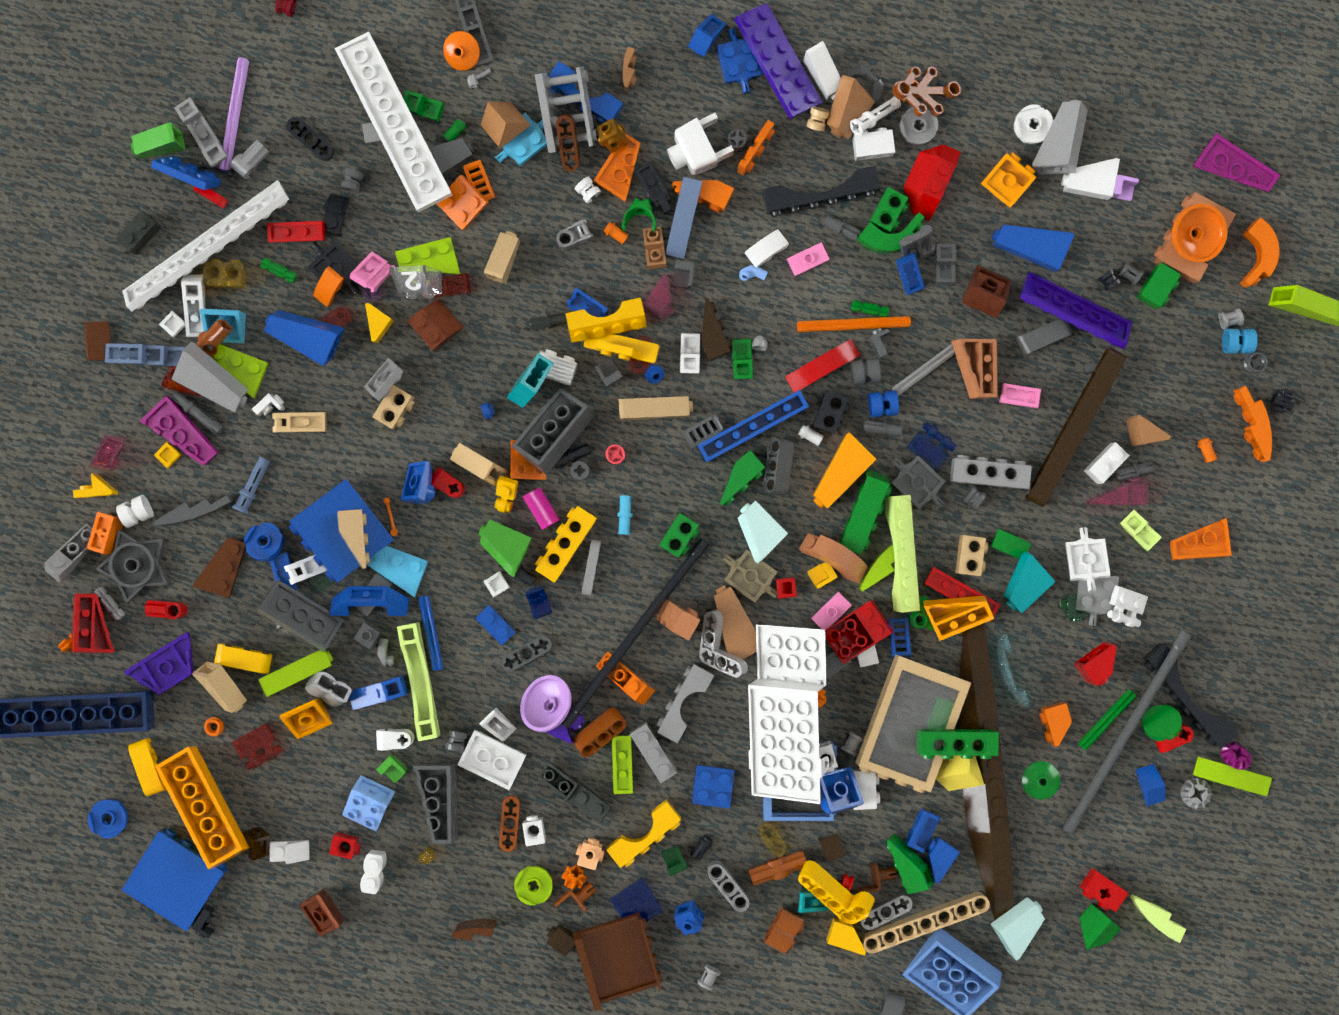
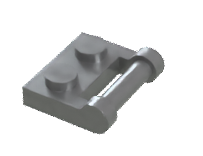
M923 225L919 232L908 235L899 241L902 257L914 253L917 262L935 253L936 248L932 242V227L930 225ZM922 240H924V242H925V245H924V248H923V249H922V246H921V241H922Z

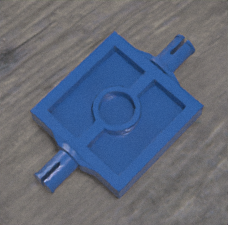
M736 28L729 29L730 41L716 46L725 84L741 83L743 94H746V92L750 93L748 81L762 76V69L746 40L737 38Z

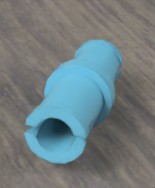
M620 496L619 513H617V517H619L618 534L630 535V518L633 516V513H631L632 496Z

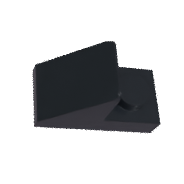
M330 194L322 208L325 211L323 218L325 232L336 235L341 234L349 198Z

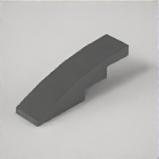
M455 0L464 31L470 33L479 44L480 56L475 66L494 61L475 0Z
M226 495L214 503L212 499L207 498L195 506L191 502H185L153 523L155 526L199 519L234 503L235 500L232 495Z

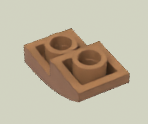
M631 47L627 48L623 62V85L626 92L629 91L630 87L634 88L637 80L635 70L632 69L635 66L637 57L635 56V49Z
M657 227L655 232L652 231V228H644L643 237L647 268L667 267L662 227Z

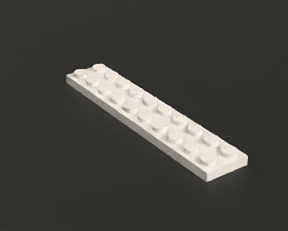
M367 32L335 48L417 212L419 213L453 196L370 33Z
M277 180L124 289L123 295L127 308L131 312L142 308L150 298L157 297L164 288L174 285L178 278L188 275L195 266L205 263L213 253L220 252L227 243L237 240L241 233L251 230L255 223L261 219L268 218L276 208L283 207L289 198L280 182Z

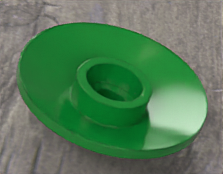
M1044 761L1034 762L1025 769L1022 776V785L1026 793L1032 798L1039 800L1048 799L1059 789L1060 775L1052 764ZM1045 778V784L1040 785V779Z

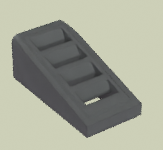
M715 413L683 431L682 434L692 449L725 431ZM711 420H713V422H714V424H715V426H716V428H717L718 430H716V431L713 430V428H712V426H711V424H710V421H711ZM706 424L711 434L707 435L702 425ZM697 428L700 429L704 438H700L696 431ZM690 432H693L697 442H693L689 434Z

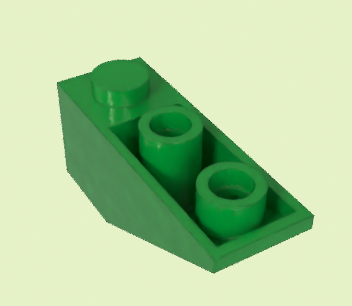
M750 450L734 464L719 503L721 506L724 503L728 506L735 499L734 494L738 491L744 492L750 486L748 482L751 479L757 480L764 474L762 470L765 466Z
M891 835L887 840V848L892 853L895 868L900 873L903 888L906 889L907 894L929 890L934 884V880L928 865L898 835Z

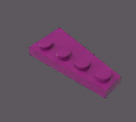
M1217 133L1214 134L1192 166L1265 192H1269L1280 177L1278 173Z
M169 395L165 396L140 420L141 423L148 425L158 435L165 437L169 440L168 442L182 449L185 454L203 466L207 465L219 454L218 450Z

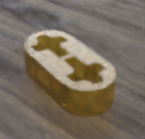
M762 823L759 827L761 839L772 855L776 857L783 856L787 850L785 841L772 823ZM764 827L772 828L770 832L773 837L771 839L767 834H762ZM774 840L777 842L778 845H783L781 847V852H779L778 850L773 851V849L775 848L773 844Z

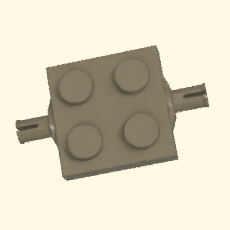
M746 549L737 560L728 554L725 557L729 560L726 558L722 559L731 566L730 572L724 581L754 603L765 592L774 599L777 597L771 592L773 591L777 594V590L770 586L777 571L762 560L756 563L750 551Z

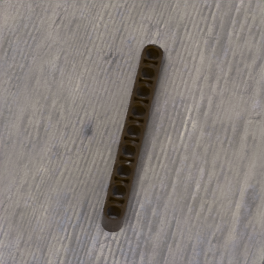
M1111 347L1105 350L1095 368L1096 371H1093L1030 487L1029 495L1026 494L1025 499L1041 507L1046 505L1126 360V355Z

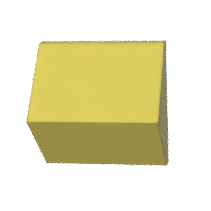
M954 756L953 759L943 758L936 780L948 791L984 785L976 756H973V759H963L961 756Z

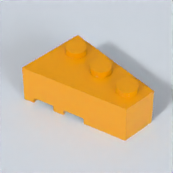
M985 596L923 601L939 641L994 619Z

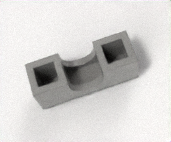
M647 722L630 731V736L660 783L677 773V769L663 751Z

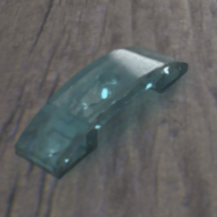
M1001 632L997 641V662L1002 680L1013 698L1023 707L1028 708L1030 705L1025 690L1022 687H1015L1005 655L1012 652L1007 633Z

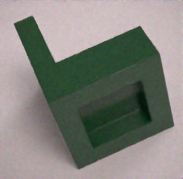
M678 844L661 852L670 876L688 869L687 862Z

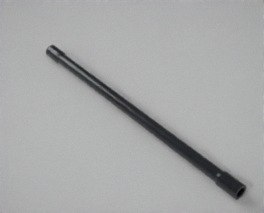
M700 538L692 548L688 557L573 707L570 708L566 718L561 723L568 729L572 726L589 700L693 564L708 548L709 544L705 540Z

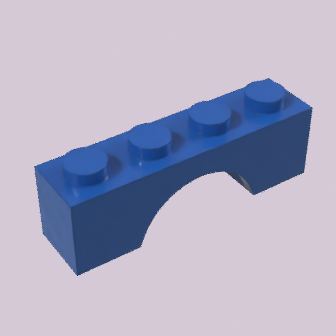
M558 61L549 77L575 74V71ZM575 82L555 85L549 88L556 95L558 93L564 96L580 94L575 87ZM608 93L600 97L589 98L591 112L597 117L596 121L600 124L612 118L615 120L623 109V103ZM574 102L581 107L580 110L583 112L582 102Z

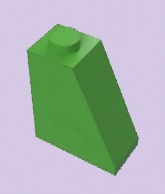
M166 123L132 136L131 150L140 159L186 150L182 131L172 123Z
M489 519L487 525H482L478 535L481 536L480 544L510 576L514 577L529 548L531 537Z

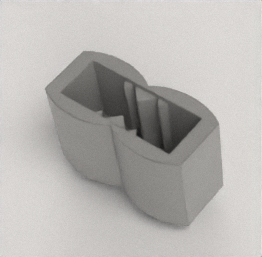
M318 672L310 676L305 686L309 694L321 697L325 703L334 707L346 703L352 692L347 684L335 681L326 672Z

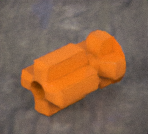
M72 633L69 635L70 639H64L58 644V647L64 653L72 648Z

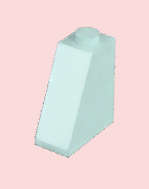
M754 501L751 505L747 503L740 510L742 514L738 517V521L754 561L759 563L788 533Z
M1028 897L991 923L1003 946L1016 961L1020 959L1045 920L1041 913L1043 911L1042 907L1037 901L1033 902Z

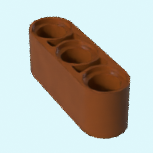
M610 708L574 737L573 743L582 757H590L622 732L626 727V721L617 708Z

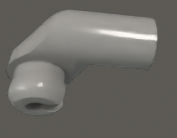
M381 638L379 639L377 655L383 666H393L394 657L387 654L389 640Z

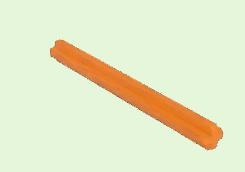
M909 316L798 321L797 331L812 332L909 327L911 325V318Z

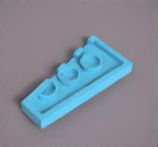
M389 546L384 547L369 559L370 564L366 565L413 597L416 596L428 563L427 560Z

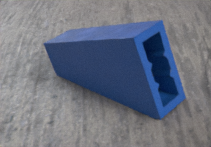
M1003 225L1000 229L995 230L992 239L995 240L993 246L1057 272L1061 268L1075 234Z
M281 310L267 316L264 329L266 333L322 366L326 365L333 358L345 331L340 326Z

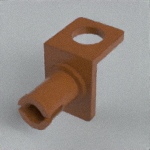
M588 882L577 893H573L570 889L553 902V905L557 907L571 895L583 911L586 912L587 910L583 906V902L597 891Z

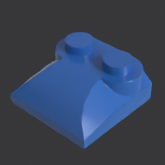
M423 461L409 464L401 501L423 504L433 500L435 490L431 484L432 468L430 462Z
M852 767L825 773L820 778L821 807L827 814L839 813L864 804Z

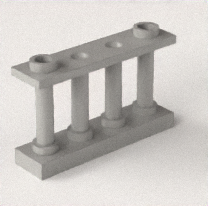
M584 66L576 68L577 74L554 78L547 77V73L535 74L548 153L560 151L556 121L559 117L554 116L553 108L556 105L582 102L583 113L571 116L575 122L585 121L587 133L577 134L578 142L588 141L589 147L597 145L598 132L597 129H594L586 83L589 81L587 70H584ZM578 82L580 94L553 98L550 94L549 88L551 86ZM564 119L561 125L569 124L570 122H566V119ZM565 138L563 143H573V140Z

